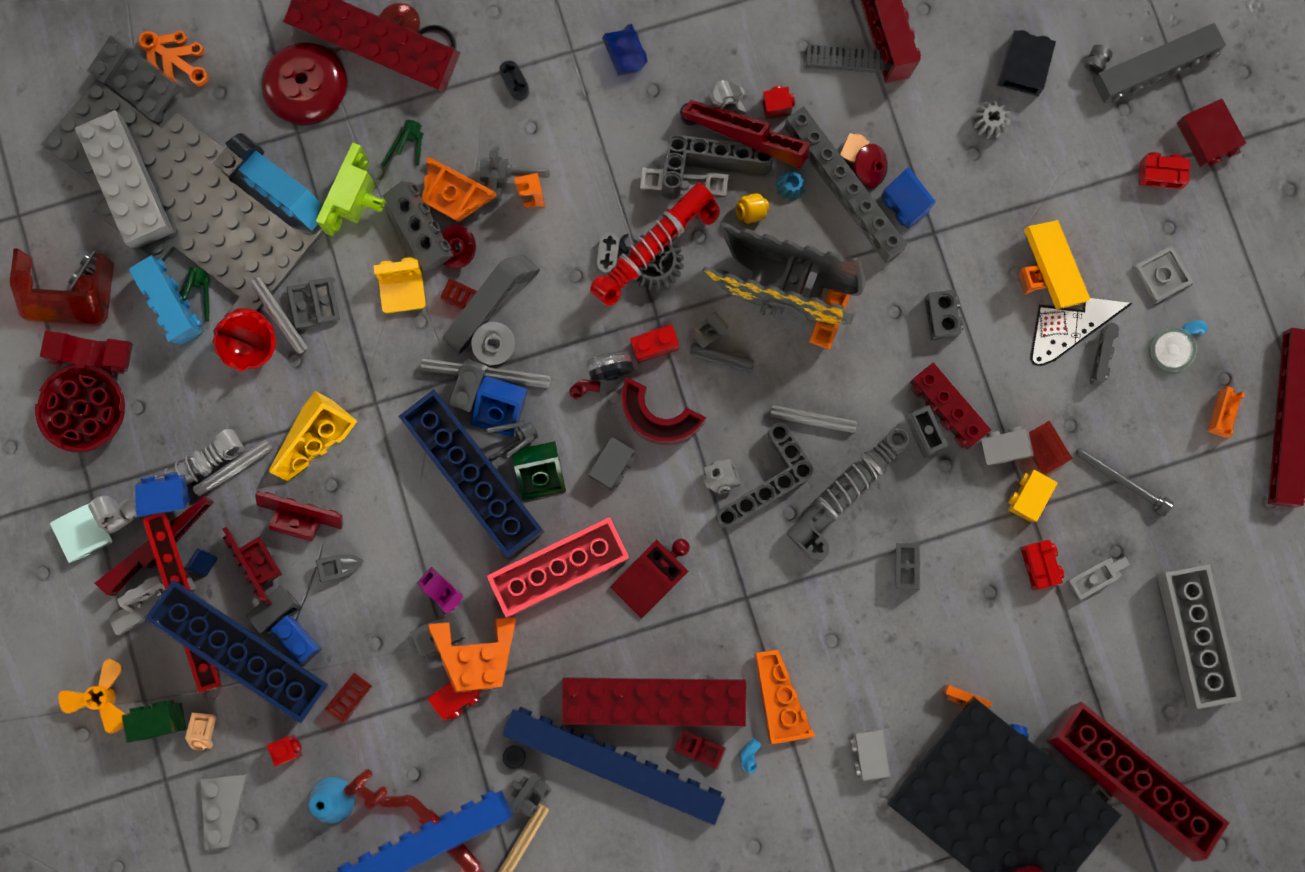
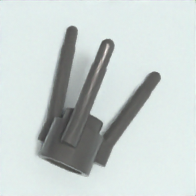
M522 420L518 423L487 428L486 432L488 433L518 428L515 431L518 440L497 451L489 459L493 460L507 451L509 452L506 453V457H510L528 443L535 441L538 438V434L534 425L531 422L526 424Z

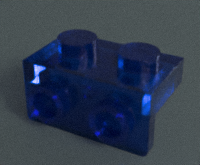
M627 24L622 31L605 33L602 37L618 76L639 72L647 63V54L643 50L638 33L632 24Z

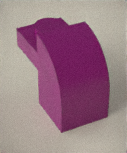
M432 566L416 583L447 614L456 609L463 598V594Z

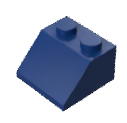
M909 167L892 181L881 195L885 206L895 212L897 221L901 225H905L907 229L928 215L936 202Z
M485 376L477 390L471 425L487 429L518 423L524 408L528 389ZM516 428L497 431L496 433L513 438Z
M178 472L164 474L165 478L155 479V476L141 478V481L135 485L137 517L184 509L190 501L185 474L178 475Z

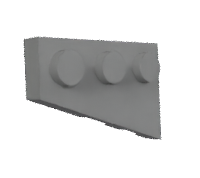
M248 774L201 779L205 849L231 846L237 814L242 802L243 790Z

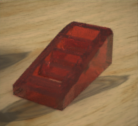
M449 278L442 292L441 300L463 310L470 295L474 296L477 291ZM453 288H456V292L453 298H451L450 295L452 293ZM463 291L465 292V294L462 298V301L459 302L458 299L460 297L461 292Z
M353 673L325 708L326 712L344 725L372 688V685L356 673ZM353 682L362 687L363 690L360 692L352 686ZM350 690L357 696L356 699H353L346 692ZM344 698L348 702H350L351 705L348 707L340 700ZM338 705L345 711L344 714L337 711L335 707Z

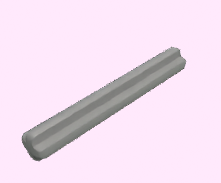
M261 278L253 279L250 282L251 287L297 354L305 352L308 347Z
M775 405L770 410L771 418L855 433L857 428V422L853 420Z
M263 440L193 486L194 493L198 497L204 496L272 451V446L267 440Z

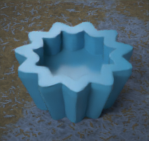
M785 171L784 175L778 176L779 181L775 185L778 187L777 193L782 194V199L788 197L792 201L794 197L800 198V193L805 192L804 185L806 183L802 179V175L797 174L796 171Z

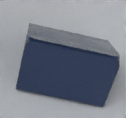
M198 548L190 558L186 568L200 575L207 576L217 561V557L205 549Z

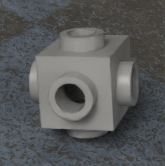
M730 459L724 461L717 460L712 462L710 466L704 467L706 473L703 477L705 485L716 494L728 493L732 488L741 485L736 466Z

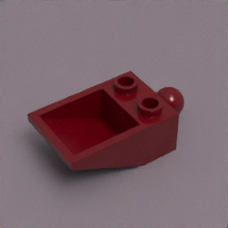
M682 538L675 540L672 544V550L669 551L656 539L610 588L642 619L689 572L677 560L678 556L688 554L690 550L688 541ZM655 551L661 552V559L656 560L653 557ZM671 567H676L678 573L674 576L669 573Z

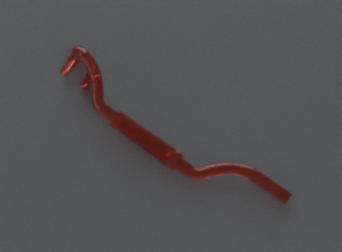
M369 769L364 770L344 789L347 796L356 794L364 799V806L367 809H372L375 806L410 807L420 817L419 822L422 825L431 820L433 824L441 820L432 809L428 810L415 796H385L388 793V789L385 786L380 787L376 792L365 787L366 781L373 774ZM463 843L446 851L464 872H485L479 866L481 864L479 860Z

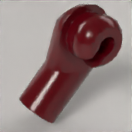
M580 379L570 388V396L572 399L578 400L588 391L599 393L601 382Z

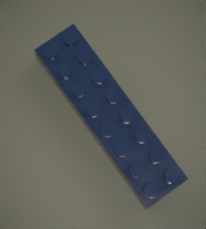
M435 389L398 416L508 559L512 558L544 533L538 522Z
M174 579L144 618L299 723H302L328 686L322 679Z

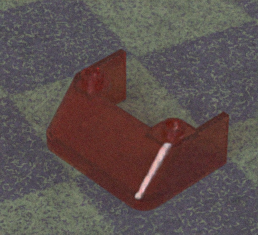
M14 248L9 282L18 313L23 319L30 322L99 326L105 323L108 318L114 262L102 254H97L95 275L81 276L76 282L75 291L33 289V277L30 275L32 257L20 249Z

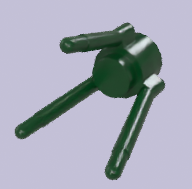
M410 119L405 120L404 126L401 127L398 136L381 164L382 166L386 165L398 144L396 155L399 156L406 141L414 142L415 139L417 140L415 164H420L421 143L424 133L420 132L422 128L420 123Z
M189 267L180 295L182 300L186 301L191 287L199 289L203 285L205 321L209 322L210 278L206 277V270L198 267Z

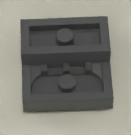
M331 277L309 280V283L287 286L286 290L295 330L311 328L340 320Z

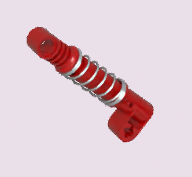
M697 182L671 209H667L662 213L663 218L660 221L655 220L657 224L651 230L647 228L648 233L643 238L639 237L640 241L635 246L630 245L632 248L629 251L630 256L625 254L619 256L617 264L611 269L612 272L609 271L607 273L608 276H599L592 282L590 286L591 294L607 306L615 304L621 295L620 288L623 289L629 281L640 277V269L647 270V264L655 262V256L658 253H663V248L666 245H671L672 239L679 237L680 233L682 234L686 230L687 224L694 217L706 225L713 224L720 215V208L712 193L702 183Z

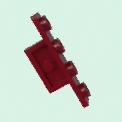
M257 491L255 494L257 506L275 511L269 524L271 531L313 542L320 524L338 529L343 527V516L337 511L324 510L313 504L306 505L296 502L291 498H281L270 492L263 493Z
M224 527L222 529L226 535L222 537L229 549L233 547L236 552L233 558L239 567L244 566L246 571L243 575L249 584H254L256 590L253 593L260 603L264 601L269 607L272 605V602L263 586L281 576L280 569L260 536L240 548L231 531Z

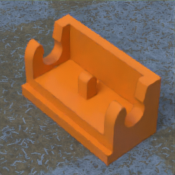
M538 173L514 178L519 197H532L531 202L523 203L524 207L531 208L540 205L545 207Z
M1229 386L1219 390L1207 432L1228 439L1233 435L1234 430L1232 429L1241 399L1244 398V392L1235 393L1233 392L1234 388Z

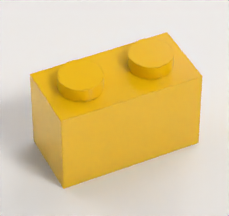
M1032 470L1023 474L1019 481L1021 485L1019 491L1014 492L1008 502L1011 504L1008 511L1030 523L1037 522L1058 482L1042 473Z

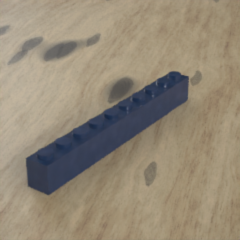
M521 706L519 710H512L502 734L503 736L715 826L725 798L721 796V791L709 787L708 790L701 788V783L691 778H688L687 781L678 778L680 774L670 769H667L666 772L657 769L658 764L649 760L642 763L636 760L637 756L625 751L624 754L616 752L615 746L606 742L603 745L595 743V738L585 733L582 736L573 733L574 729L562 724L561 727H557L552 724V719L542 715L540 719L531 715L532 711Z

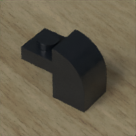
M239 133L225 143L227 145L226 149L213 163L232 179L239 171L238 169L255 151L261 155L265 152L244 133Z

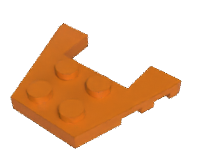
M516 617L494 620L496 643L452 646L449 623L429 624L427 626L455 692L502 687Z

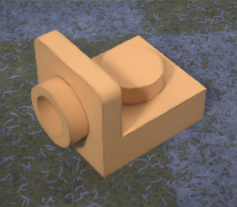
M191 714L185 739L192 749L203 751L205 748L212 749L211 737L216 722L214 714Z

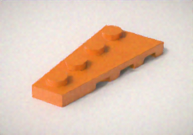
M778 649L754 653L769 744L815 737Z

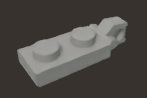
M1126 557L1113 561L1112 558L1105 559L1067 580V583L1076 599L1080 601L1118 580V577L1122 576L1120 570L1130 564Z

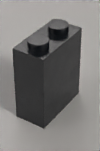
M1014 30L1009 38L997 86L1039 97L1046 83L1056 41L1050 40L1047 36H1035L1024 30Z

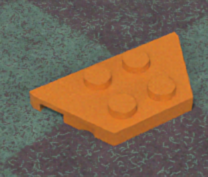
M428 156L426 161L428 171L427 175L424 176L425 188L422 192V200L430 208L459 223L496 197L497 194L493 190Z

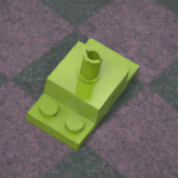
M352 143L316 219L322 230L331 236L334 235L335 231H339L342 225V217L358 224L365 207L381 213L383 211L381 206L384 207L386 203L384 199L371 195L376 185L367 172L369 159L361 145Z

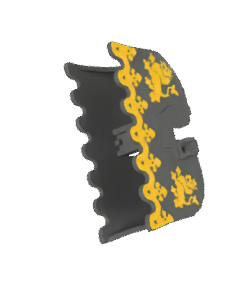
M721 222L720 226L733 258L749 268L753 273L751 279L743 280L725 270L704 267L703 271L724 291L741 300L761 306L760 313L762 315H765L766 309L770 308L772 311L769 315L772 318H775L776 313L782 314L787 309L792 316L808 322L816 321L836 325L852 323L854 314L847 313L842 305H828L821 301V295L824 288L846 295H861L866 284L861 260L852 257L845 259L837 253L830 251L823 253L812 246L801 247L790 240L782 242L768 234L760 236L752 230L746 228L738 230L728 223ZM810 271L817 273V277L809 299L801 295Z

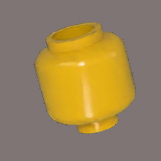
M759 193L741 197L735 207L737 217L746 224L764 220L767 216V211H769L767 199L763 198Z

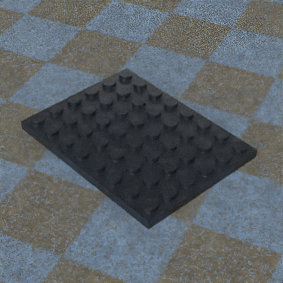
M974 696L887 802L891 808L971 872H1013L1018 868L1027 866L1038 867L1044 872H1076L1122 816L1117 810Z

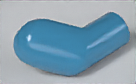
M1195 320L1184 324L1180 335L1189 341L1192 334H1205L1208 331V326L1203 320Z
M755 738L740 753L741 767L748 773H754L757 770L754 754L762 746Z

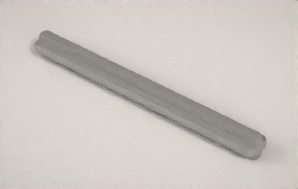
M422 359L421 370L425 372L459 376L462 364L430 359ZM488 368L485 376L512 384L549 388L551 384V377L546 375Z

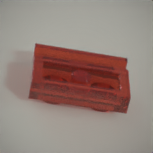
M1050 420L1029 432L1034 453L1032 458L1043 475L1073 459Z

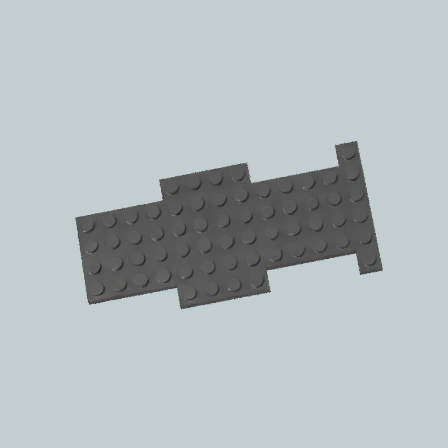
M96 79L41 145L102 191L75 127L116 110L126 121L174 233L140 249L149 256L152 255L165 261L176 248L240 297L227 313L238 308H248L259 312L264 307V304L251 287L250 282L257 277L261 278L273 296L324 233L322 228L317 225L311 231L304 224L300 223L296 229H293L231 182L232 179L215 166L213 162L225 150L177 113L171 117L163 128H160ZM104 197L92 212L120 232Z

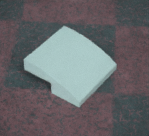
M89 504L69 512L50 523L68 563L91 555V552L113 542L109 533L97 525L89 509Z

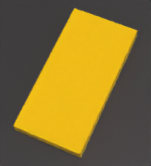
M1056 220L1026 227L1024 232L1056 310L1091 300L1059 221Z

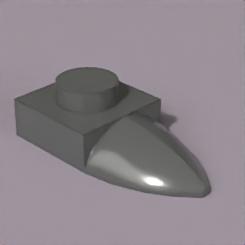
M342 554L315 560L320 582L351 574L360 567L363 559L354 555Z

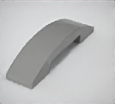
M642 168L640 190L662 195L664 169ZM707 173V176L684 174L679 197H683L697 182L702 183L712 193L714 198L726 197L729 175Z

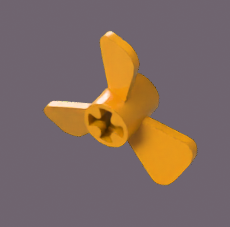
M107 659L103 663L98 686L90 687L85 693L61 691L58 695L61 710L64 713H72L86 706L93 710L99 709L104 729L107 733H116L124 728L122 715L126 713L114 705L116 693L111 688L123 671L122 665L113 659ZM100 691L104 695L99 697V700L102 702L101 704L96 699V694L100 693Z

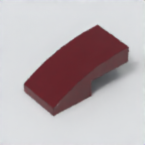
M682 729L674 747V751L715 769L719 768L727 749L685 729Z

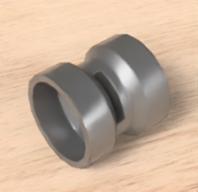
M1096 44L1090 51L1091 56L1087 57L1083 66L1088 72L1098 75V73L1105 70L1106 62L1110 61L1113 52L1104 45Z

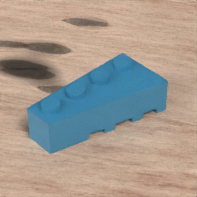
M255 151L238 169L245 176L243 180L250 187L256 186L255 190L263 197L268 195V200L276 207L281 206L280 209L289 217L294 216L311 231L318 225L316 219L323 205L307 188L260 153Z
M150 255L129 268V271L140 291L144 295L148 294L149 298L146 299V302L150 309L159 314L160 317L156 319L158 324L169 332L165 335L167 340L182 346L204 332L200 327L203 323L196 314L193 315L189 307H191L188 299L186 301L182 300V296L177 290L180 287L177 281L167 274L166 270H168L165 262L161 258L158 259Z

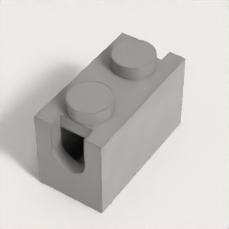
M1022 426L1010 428L1008 429L1009 433L1001 435L999 431L986 434L987 438H983L981 441L987 465L993 466L1034 457L1029 431L1026 429L1022 430Z
M876 729L853 733L850 745L852 753L856 752L857 761L854 762L856 776L859 775L862 780L890 777L883 730Z

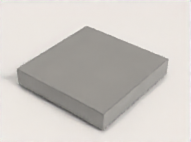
M1172 245L1132 267L1154 304L1194 283Z

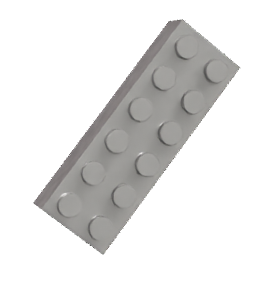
M114 110L75 127L124 243L131 249L136 250L174 233L125 119Z
M1210 564L1157 574L1187 707L1200 709L1242 701Z

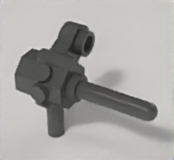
M496 150L489 152V158L482 157L480 160V181H488V188L497 194L488 203L501 202L502 188H498V183H506L511 176H525L538 173L539 178H548L550 176V171L547 169L512 167V165L508 164V159H502Z

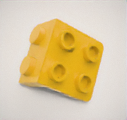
M403 258L401 262L382 261L379 265H373L374 274L379 280L381 305L384 313L410 311L426 307L422 267L417 259Z

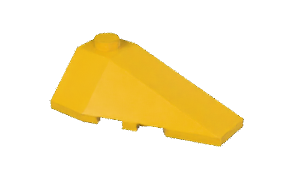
M314 391L302 407L269 472L289 481L308 467L309 462L318 455H324L327 452L326 449L334 443H340L344 440L357 423V420L333 400Z

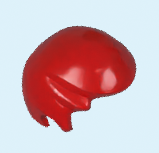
M248 308L234 309L232 312L225 314L224 318L217 323L213 330L214 337L212 343L215 346L214 352L220 357L222 363L240 372L261 367L269 361L274 353L276 345L274 329L271 323L255 310Z

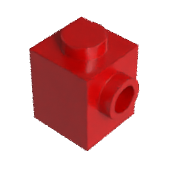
M775 86L770 90L763 91L762 104L765 118L791 115L792 108L795 106L794 94H790L789 87Z
M295 735L286 736L266 745L274 767L302 756V747L298 738H295Z

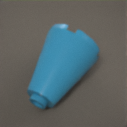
M337 777L322 779L313 787L309 796V809L311 813L324 823L334 824L343 821L352 813L354 807L355 793L352 786L346 780Z

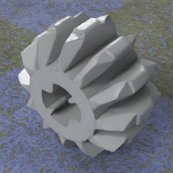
M987 101L983 107L979 106L977 108V114H974L973 120L976 121L974 128H980L979 135L985 132L987 139L992 134L995 138H998L1000 133L1007 131L1006 126H1009L1011 120L1007 118L1010 115V111H1003L1005 104L998 107L997 101H994L992 105Z

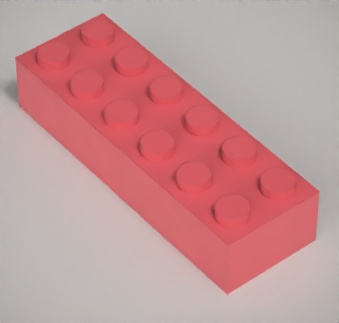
M609 517L487 575V578L505 617L509 618L630 560Z

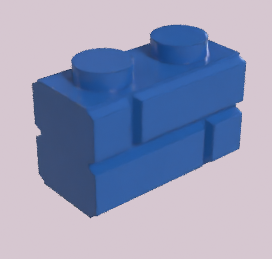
M285 616L270 630L275 638H279L278 641L299 665H305L322 650L293 616Z

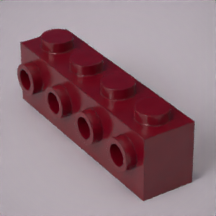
M934 362L909 382L912 385L911 390L918 397L921 396L926 401L925 406H930L933 414L936 413L941 419L939 421L940 424L947 431L950 430L955 435L954 440L960 447L969 449L991 431L990 427Z

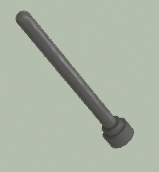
M1078 448L1076 450L1078 457L1151 503L1153 508L1156 509L1155 512L1164 517L1173 506L1174 502L1167 497L1162 498L1160 496L1158 498L1084 449Z

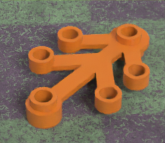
M145 31L139 36L138 43L140 48L146 52L147 60L161 70L156 65V52L162 56L164 73L175 82L177 80L174 78L172 64L187 73L196 86L207 84L209 75L202 67L193 68L179 58L186 55H193L194 57L203 56L204 48L200 43L195 42L189 46H183L188 41L183 31H176L174 34L161 36L152 31ZM179 36H183L182 40H177ZM153 40L152 44L147 45L149 41ZM175 42L183 47L166 49L162 45ZM195 48H200L198 52H194ZM199 76H204L202 80L197 81Z

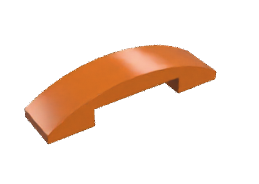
M828 290L824 303L828 305H842L845 310L850 295ZM816 322L809 342L830 350L839 325Z

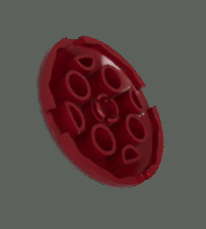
M308 42L291 44L278 51L267 63L262 76V93L268 107L277 117L294 125H313L331 117L339 109L340 103L344 96H346L348 87L347 74L340 59L328 48ZM302 78L307 79L306 83L299 84Z
M73 364L63 367L54 372L39 390L41 393L38 403L35 404L37 425L43 436L60 449L78 453L98 449L116 435L123 422L125 399L122 389L112 375L99 367L86 366V364ZM86 404L84 414H80V407Z

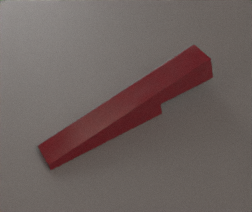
M690 100L682 111V117L796 168L801 169L809 157V142L770 131V123L694 100Z
M203 496L169 523L176 543L214 503L213 500ZM150 541L145 542L94 584L106 595L116 596L143 566L153 569L157 563Z

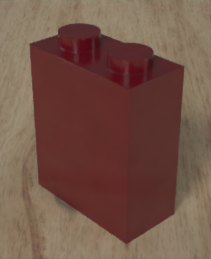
M1223 98L1184 115L1177 122L1200 168L1206 165L1212 167L1222 161L1221 158L1225 156L1232 158L1241 153L1240 149L1247 144Z

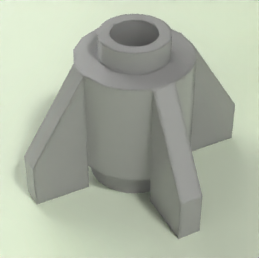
M724 80L717 82L713 86L710 97L714 107L730 112L736 111L743 115L746 113L744 105L740 101L745 95L742 87Z

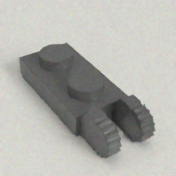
M1112 322L1104 327L1100 334L1090 383L1093 385H1100L1108 379L1110 374L1108 363L1112 359L1115 350L1112 344L1113 340L1119 335L1118 325Z

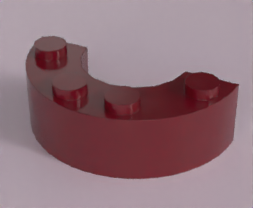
M45 331L40 357L48 359V364L62 366V363L67 365L86 364V366L99 367L114 376V373L124 374V372L128 371L133 344L123 340L107 339V341H96L66 333Z
M626 377L622 388L623 412L629 426L641 438L655 444L673 445L694 436L705 423V416L687 407L680 415L674 418L663 419L656 417L645 405L646 386Z

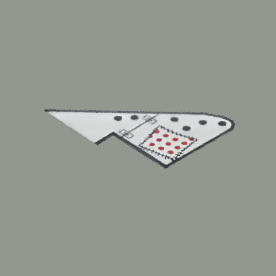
M1090 298L1091 300L1083 303V310L1071 308L1056 310L1054 306L1039 305L1030 357L1031 362L1034 365L1043 366L1056 361L1082 340L1131 306L1132 303Z

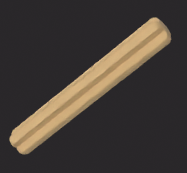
M538 804L537 812L533 817H530L498 872H513L547 815L548 807Z

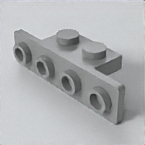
M185 571L190 589L193 592L196 590V586L189 572ZM158 576L150 577L142 585L128 590L124 593V596L117 599L122 609L108 618L117 636H121L145 621V616L165 591L162 578Z

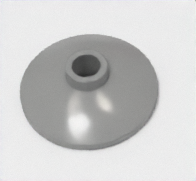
M496 321L486 322L475 330L471 339V348L476 358L482 363L498 365L508 360L515 348V338L512 331L505 324ZM494 338L496 340L495 344L489 345V339Z

